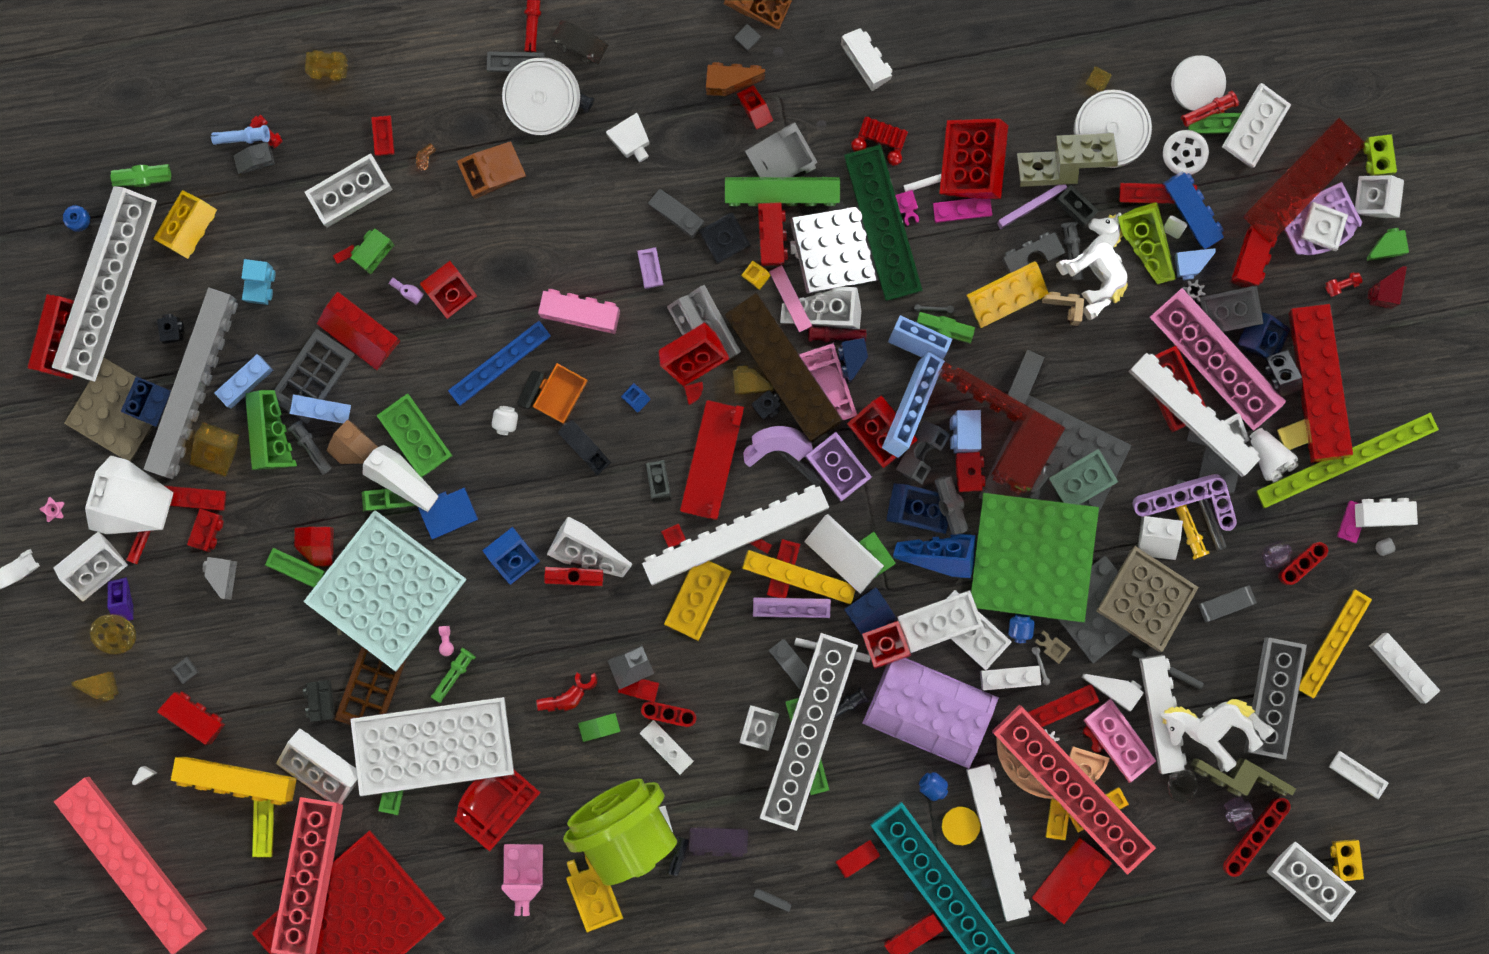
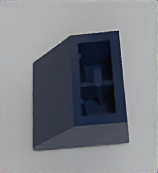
M864 338L842 342L838 348L839 361L844 363V366H842L843 378L847 379L848 384L852 383L867 361L868 354Z
M136 376L121 412L159 427L171 391Z

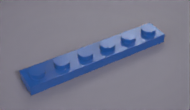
M540 321L536 322L449 389V393L459 406L463 405L549 339L551 335Z

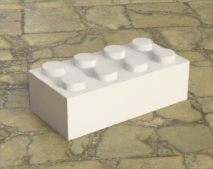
M370 153L305 191V194L323 225L328 228L393 189Z

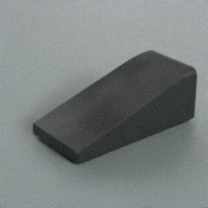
M665 460L646 463L652 502L658 503L671 500Z

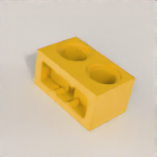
M1352 839L1332 842L1330 854L1335 862V866L1332 867L1333 873L1343 881L1364 879L1359 840ZM1343 846L1349 848V853L1346 856L1341 854ZM1349 865L1351 873L1345 876L1343 868Z

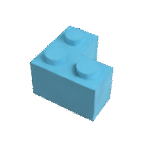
M244 259L242 279L245 282L242 300L268 305V301L272 300L273 290L270 287L271 281L274 282L275 270H273V267L268 262Z

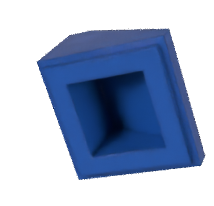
M635 383L621 396L636 412H639L650 401L648 395Z

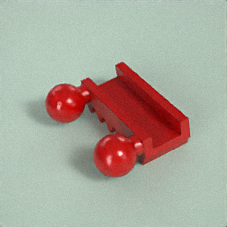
M865 117L858 138L852 141L851 147L854 152L866 149V138L894 148L887 155V161L889 164L896 166L902 161L901 150L908 132L904 129L901 130L898 127H893L890 124L887 125L884 122H879L876 119Z

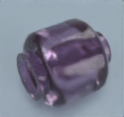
M1276 541L1264 548L1262 558L1266 566L1277 569L1290 562L1292 550L1288 544Z

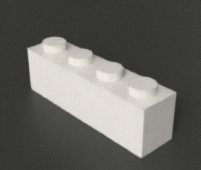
M1382 633L1369 645L1420 703L1426 704L1440 691L1389 633Z

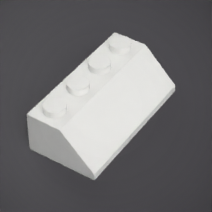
M301 729L287 742L276 763L327 801L341 805L358 782L357 769L347 763Z
M1297 842L1291 844L1278 856L1267 870L1269 875L1326 922H1333L1356 892Z

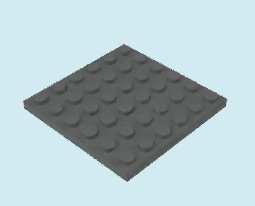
M1029 395L1008 434L978 499L983 500V493L1062 502L1049 479H1047L1037 493L1029 494L1034 476L1039 473L1040 465L1047 466L1046 475L1050 478L1099 449L1114 476L1117 477L1132 445ZM1112 486L1080 505L1099 507L1100 512Z

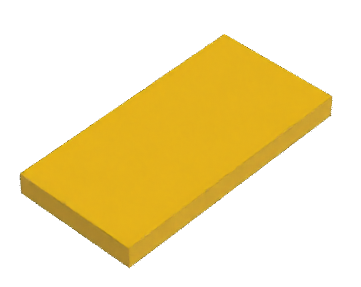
M711 561L691 568L664 625L699 641L731 571Z

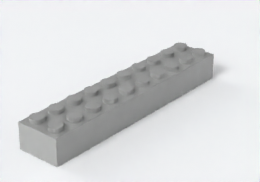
M208 287L144 470L170 479L178 475L180 458H183L186 453V441L190 440L193 429H191L192 424L197 421L199 416L198 407L205 400L206 393L204 391L206 385L209 386L211 383L212 375L210 374L212 368L217 366L219 359L217 357L219 349L222 350L225 343L223 337L225 332H228L231 327V321L229 320L231 315L235 314L238 307L237 299L230 294Z

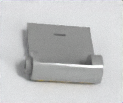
M795 122L745 150L759 177H792L804 170L806 173L816 168L815 164L818 163Z

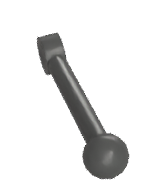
M916 304L914 310L917 312L921 310L947 311V313L951 314L954 311V307H927Z

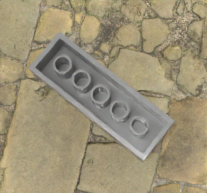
M1264 638L1252 709L1255 710L1254 713L1260 720L1275 731L1265 740L1261 739L1263 745L1254 752H1251L1249 749V740L1246 737L1245 752L1281 759L1287 758L1307 645L1274 638ZM1254 728L1256 734L1260 737L1259 732Z

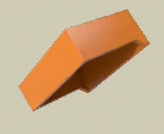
M557 363L548 380L544 378L539 387L542 391L533 407L565 424L588 380Z

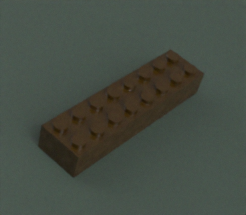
M757 293L725 314L811 442L816 441L844 421Z

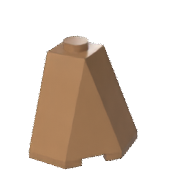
M347 419L333 434L326 451L340 464H363L371 452L378 448V446L354 423Z

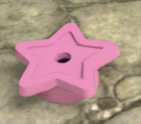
M51 497L48 498L47 504L40 508V511L46 514L47 522H50L55 517L63 518L61 509L64 506V502H55Z

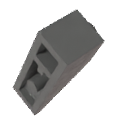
M661 189L648 202L652 208L692 239L704 225V221Z
M783 638L769 652L802 691L809 669Z

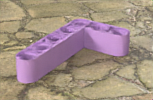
M1211 474L1139 495L1132 502L1136 514L1148 516L1211 498L1215 516L1220 527L1223 530L1230 531L1236 526V517L1228 488L1223 477L1219 474ZM1214 481H1221V485L1218 488L1212 487ZM1196 486L1203 487L1200 493H1193ZM1178 491L1184 492L1183 497L1180 499L1174 497ZM1159 497H1165V502L1162 504H1157L1156 500ZM1219 499H1226V503L1223 506L1217 505ZM1141 502L1147 503L1146 508L1143 510L1137 508ZM1224 517H1231V521L1229 523H1222Z

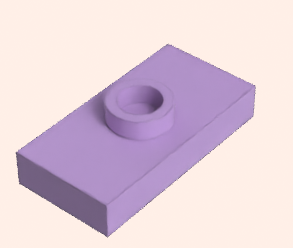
M656 247L637 251L644 288L663 286Z

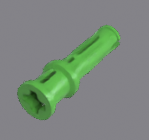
M463 647L460 649L461 653L456 660L451 662V669L431 695L439 703L442 702L460 674L467 671L466 667L471 660L476 658V656Z

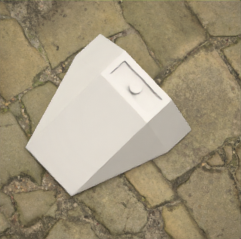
M110 456L98 468L94 476L85 507L88 527L90 530L99 531L104 534L163 530L174 492L129 460Z

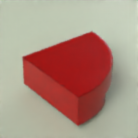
M703 382L684 386L689 405L695 403L700 398L703 391Z

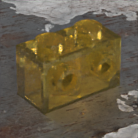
M317 50L306 52L305 72L313 79H322L323 76L329 77L331 80H341V78H346L348 59L341 52H331V54Z

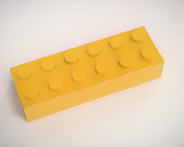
M175 757L171 781H176L178 786L188 787L195 785V789L205 791L212 788L215 793L230 794V792H233L235 797L244 798L252 796V800L267 801L270 799L272 804L277 805L293 801L297 780L295 777L190 757Z

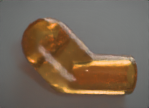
M431 143L417 153L416 165L419 170H427L429 167V156L436 151Z

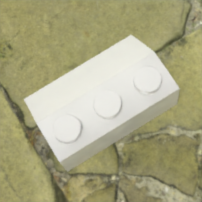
M859 28L843 35L841 46L871 91H874L891 79L892 69L888 63H883L880 58L882 55L877 47L873 48L870 41L872 40L866 31L863 32Z
M98 531L57 564L54 570L59 580L80 600L84 601L128 566V564L112 544Z

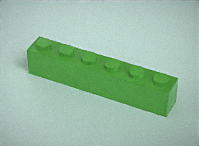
M725 177V203H729V206H740V203H748V206H758L759 203L779 202L786 203V206H797L798 203H805V206H816L817 203H824L825 206H835L836 203H840V178Z

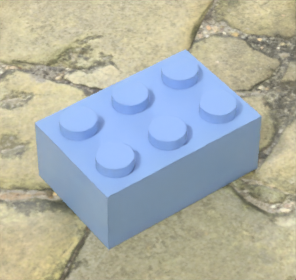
M957 410L950 418V430H953V436L950 438V449H954V454L980 451L981 410Z

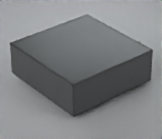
M748 24L734 37L747 51L761 38Z
M188 657L171 669L182 684H185L199 673Z

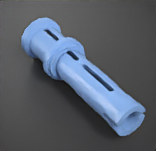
M262 125L260 128H252L250 126L244 130L213 132L211 134V140L214 145L243 141L252 144L254 141L268 142L270 139V131L267 125Z

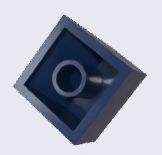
M1262 312L1264 324L1246 327L1240 336L1238 345L1246 351L1266 360V357L1280 353L1290 328L1271 314Z
M874 588L844 609L861 635L897 620L877 588Z

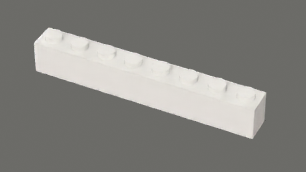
M1146 353L1128 372L1241 477L1245 476L1260 460L1257 456L1259 453L1252 446H1246L1243 443L1245 440L1238 433L1234 434L1229 430L1230 426L1224 420L1220 421L1215 417L1216 413L1210 407L1206 408L1201 404L1202 400L1196 394L1189 393L1186 390L1188 387L1181 380H1175L1172 377L1174 374L1167 367L1163 368L1158 364L1159 360L1153 354L1149 355Z
M990 764L966 769L1004 918L1006 921H1011L1029 916L1028 911L1031 910L1029 899L1024 897L1023 892L1026 891L1024 880L1020 881L1018 873H1021L1019 861L1015 862L1013 854H1016L1014 842L1010 843L1008 835L1012 834L1009 823L1005 824L1004 816H1007L1004 804L1000 805L999 798L1002 797L1000 788L995 786L994 779L997 778L995 768L990 767Z

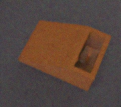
M725 0L723 4L743 15L779 30L792 0Z
M713 62L712 65L707 67L706 95L727 96L765 80V69H761V66L751 65L750 68H745L741 64L723 66V63Z
M511 141L471 154L457 161L474 199L526 177Z

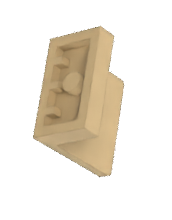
M1049 292L1048 295L1044 296L1042 303L1071 306L1068 310V320H1071L1070 325L1078 326L1082 322L1084 299L1080 298V295L1068 294V297L1060 296L1061 293Z

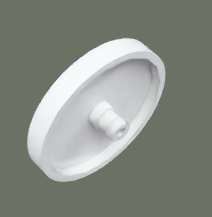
M1208 56L1188 57L1176 67L1171 81L1172 92L1182 107L1194 111L1212 103L1216 97H1223L1226 88L1225 73L1220 64Z

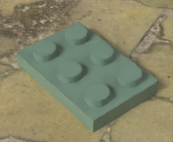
M1099 449L1048 478L1062 503L1078 505L1118 482Z

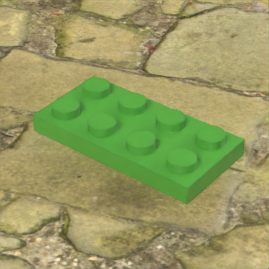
M406 394L377 415L421 478L452 457L450 451L409 394Z

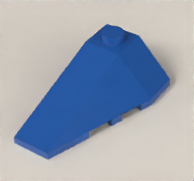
M956 534L950 535V538L945 539L932 537L933 540L923 542L917 539L897 542L893 554L895 559L951 577L971 578L974 566L976 535Z

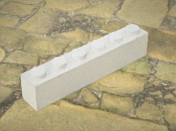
M1164 655L1139 658L1159 773L1166 774L1185 770L1184 765H1187L1185 753L1182 754L1181 751L1183 738L1180 744H1172L1167 725L1162 723L1164 719L1160 717V712L1177 706L1175 696L1172 697L1171 694L1173 681L1171 677H1168L1167 670H1170L1169 659H1165Z

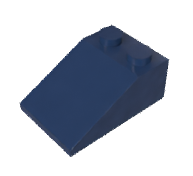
M894 483L886 521L946 534L948 526L946 516L939 509V501L941 499L938 492Z

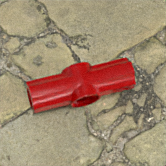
M545 567V584L603 586V569ZM572 571L579 573V579L576 582L569 580V574Z

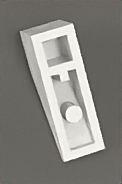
M1088 674L1082 675L1084 680L1127 711L1133 709L1144 693L1140 690L1142 686L1133 680L1130 683L1124 680Z

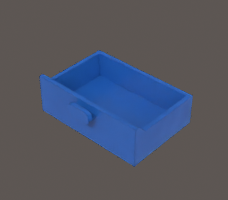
M465 487L448 495L446 491L438 494V499L428 512L418 507L431 539L478 520Z

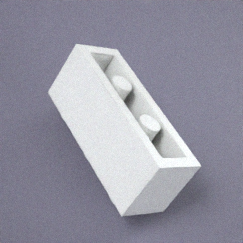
M1398 498L1397 502H1391V499H1379V503H1374V499H1364L1362 503L1355 504L1356 527L1409 526L1418 524L1416 501L1409 502V498Z
M1040 666L980 671L981 689L993 690L1041 685Z

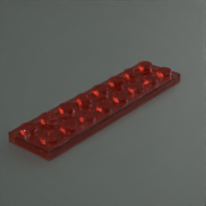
M1338 118L1246 212L1243 218L1271 243L1365 146V142Z

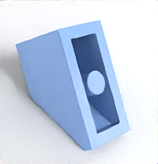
M1215 248L1176 253L1174 257L1177 278L1182 277L1183 280L1194 279V276L1200 273L1215 254Z

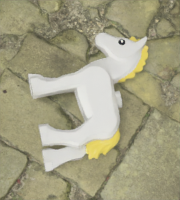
M1120 212L1114 216L1109 214L1108 218L1091 219L1088 226L1091 230L1098 233L1099 236L1075 259L1056 263V267L1062 275L1069 273L1071 277L1087 266H1090L1094 274L1102 282L1100 290H1087L1081 293L1089 303V305L1083 308V313L1088 320L1098 316L1100 311L1110 304L1111 300L1113 303L1120 301V296L1123 297L1127 289V272L1122 265L1121 257L1113 249L1123 236L1118 216L1121 215Z
M1237 699L1223 702L1214 709L1210 707L1202 714L1203 717L1200 719L1189 709L1185 710L1183 707H1171L1168 710H1164V712H1160V717L1164 719L1162 723L1167 725L1172 744H1180L1182 735L1186 732L1195 741L1209 748L1217 758L1218 767L1221 772L1224 770L1228 772L1236 766V761L1219 743V740L1232 726L1240 728L1246 733L1249 740L1248 747L1251 752L1256 751L1263 745L1261 739L1265 740L1275 731L1259 719L1254 713L1255 710L1252 709V706H1247L1246 702ZM1254 728L1259 732L1260 737L1256 734Z

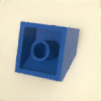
M513 527L482 550L510 585L540 562Z

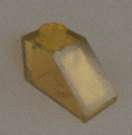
M748 366L736 367L737 370H733L735 395L767 392L768 390L773 391V385L752 368L748 369Z
M106 672L71 682L73 687L95 699H102L103 702L114 699L113 695L119 694L113 672Z

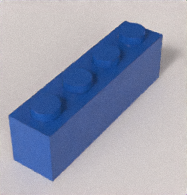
M1182 171L1164 182L1163 185L1199 245L1205 250L1224 238L1222 234L1224 230L1219 222L1215 223L1212 218L1214 213L1209 205L1206 207L1202 200L1205 198L1199 189L1195 190L1192 185L1195 181L1190 173L1186 174Z

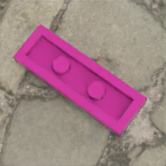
M972 198L933 203L935 223L992 216L990 199Z

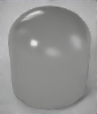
M1388 537L1376 543V551L1379 555L1385 556L1395 552V545L1391 538Z

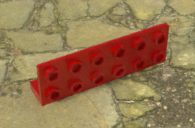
M710 400L706 401L682 500L681 512L713 520L718 519L744 407L738 405L735 407Z

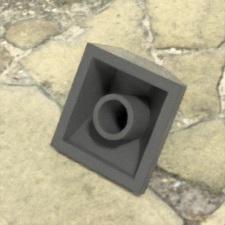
M642 644L607 660L619 690L655 674Z

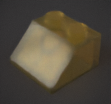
M203 422L194 436L190 464L226 477L237 449L239 435Z

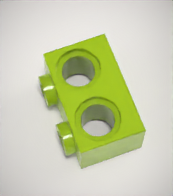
M1392 134L1366 139L1363 144L1364 154H1367L1368 162H1366L1367 173H1370V176L1394 175L1397 172ZM1374 143H1379L1382 150L1376 151ZM1378 161L1384 164V170L1377 168L1376 163Z

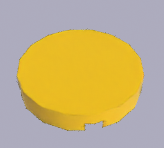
M959 806L952 808L945 814L941 827L948 841L955 845L963 846L970 844L977 838L980 832V821L974 811L967 807Z

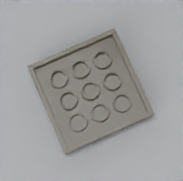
M106 358L102 360L95 382L90 381L64 423L132 462L153 428V425L121 412L136 376Z
M1134 546L1096 611L1158 652H1163L1199 587Z

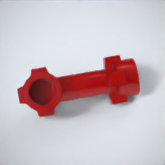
M259 115L251 120L250 126L252 128H260L268 122L262 115ZM269 129L270 139L267 143L276 148L283 140L278 133L274 134Z
M1353 272L1349 274L1350 278L1337 282L1336 279L1326 282L1327 287L1325 289L1327 294L1333 297L1342 293L1340 289L1353 285L1354 288L1362 283L1361 275L1358 272Z

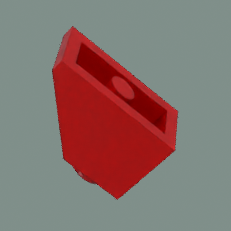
M754 85L737 93L749 119L756 129L764 127L773 121L767 104Z
M642 679L620 690L618 689V693L655 702L660 683Z

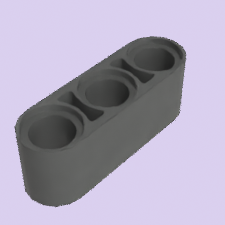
M1250 585L1198 604L1206 623L1254 605L1257 602Z

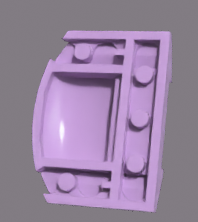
M1342 182L1276 213L1296 254L1316 255L1330 251L1328 248L1300 239L1312 202L1348 214L1339 246L1354 235L1357 226H1361L1362 221Z

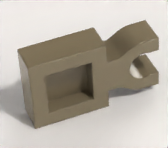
M1043 630L1041 634L1045 636V641L1040 642L1036 639L1034 642L1039 646H1044L1046 648L1044 653L1060 664L1071 648L1057 637L1051 640L1048 633Z

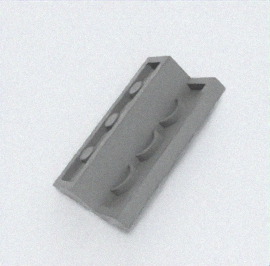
M705 285L698 287L684 297L678 298L667 306L682 336L705 322L716 332L729 359L741 352Z

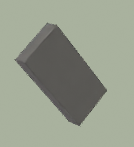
M758 888L753 894L754 897L788 912L792 906L790 902Z

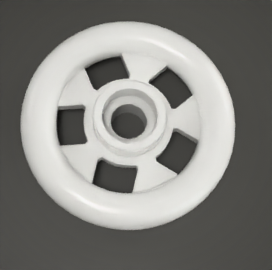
M1182 130L1174 133L1167 139L1163 148L1164 162L1176 174L1182 171L1186 174L1190 173V175L1197 173L1205 166L1209 156L1206 140L1199 133L1191 130ZM1186 138L1194 139L1193 145L1185 143ZM1178 142L1180 146L1177 150L1171 149L1173 144ZM1195 148H1201V156L1195 157ZM1189 150V155L1183 156V151ZM1175 156L1181 161L1177 165L1172 161V158ZM1193 160L1194 166L1186 168L1185 163Z

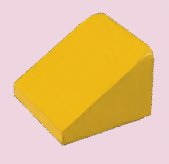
M752 261L741 276L756 288L761 289L771 275L765 268Z

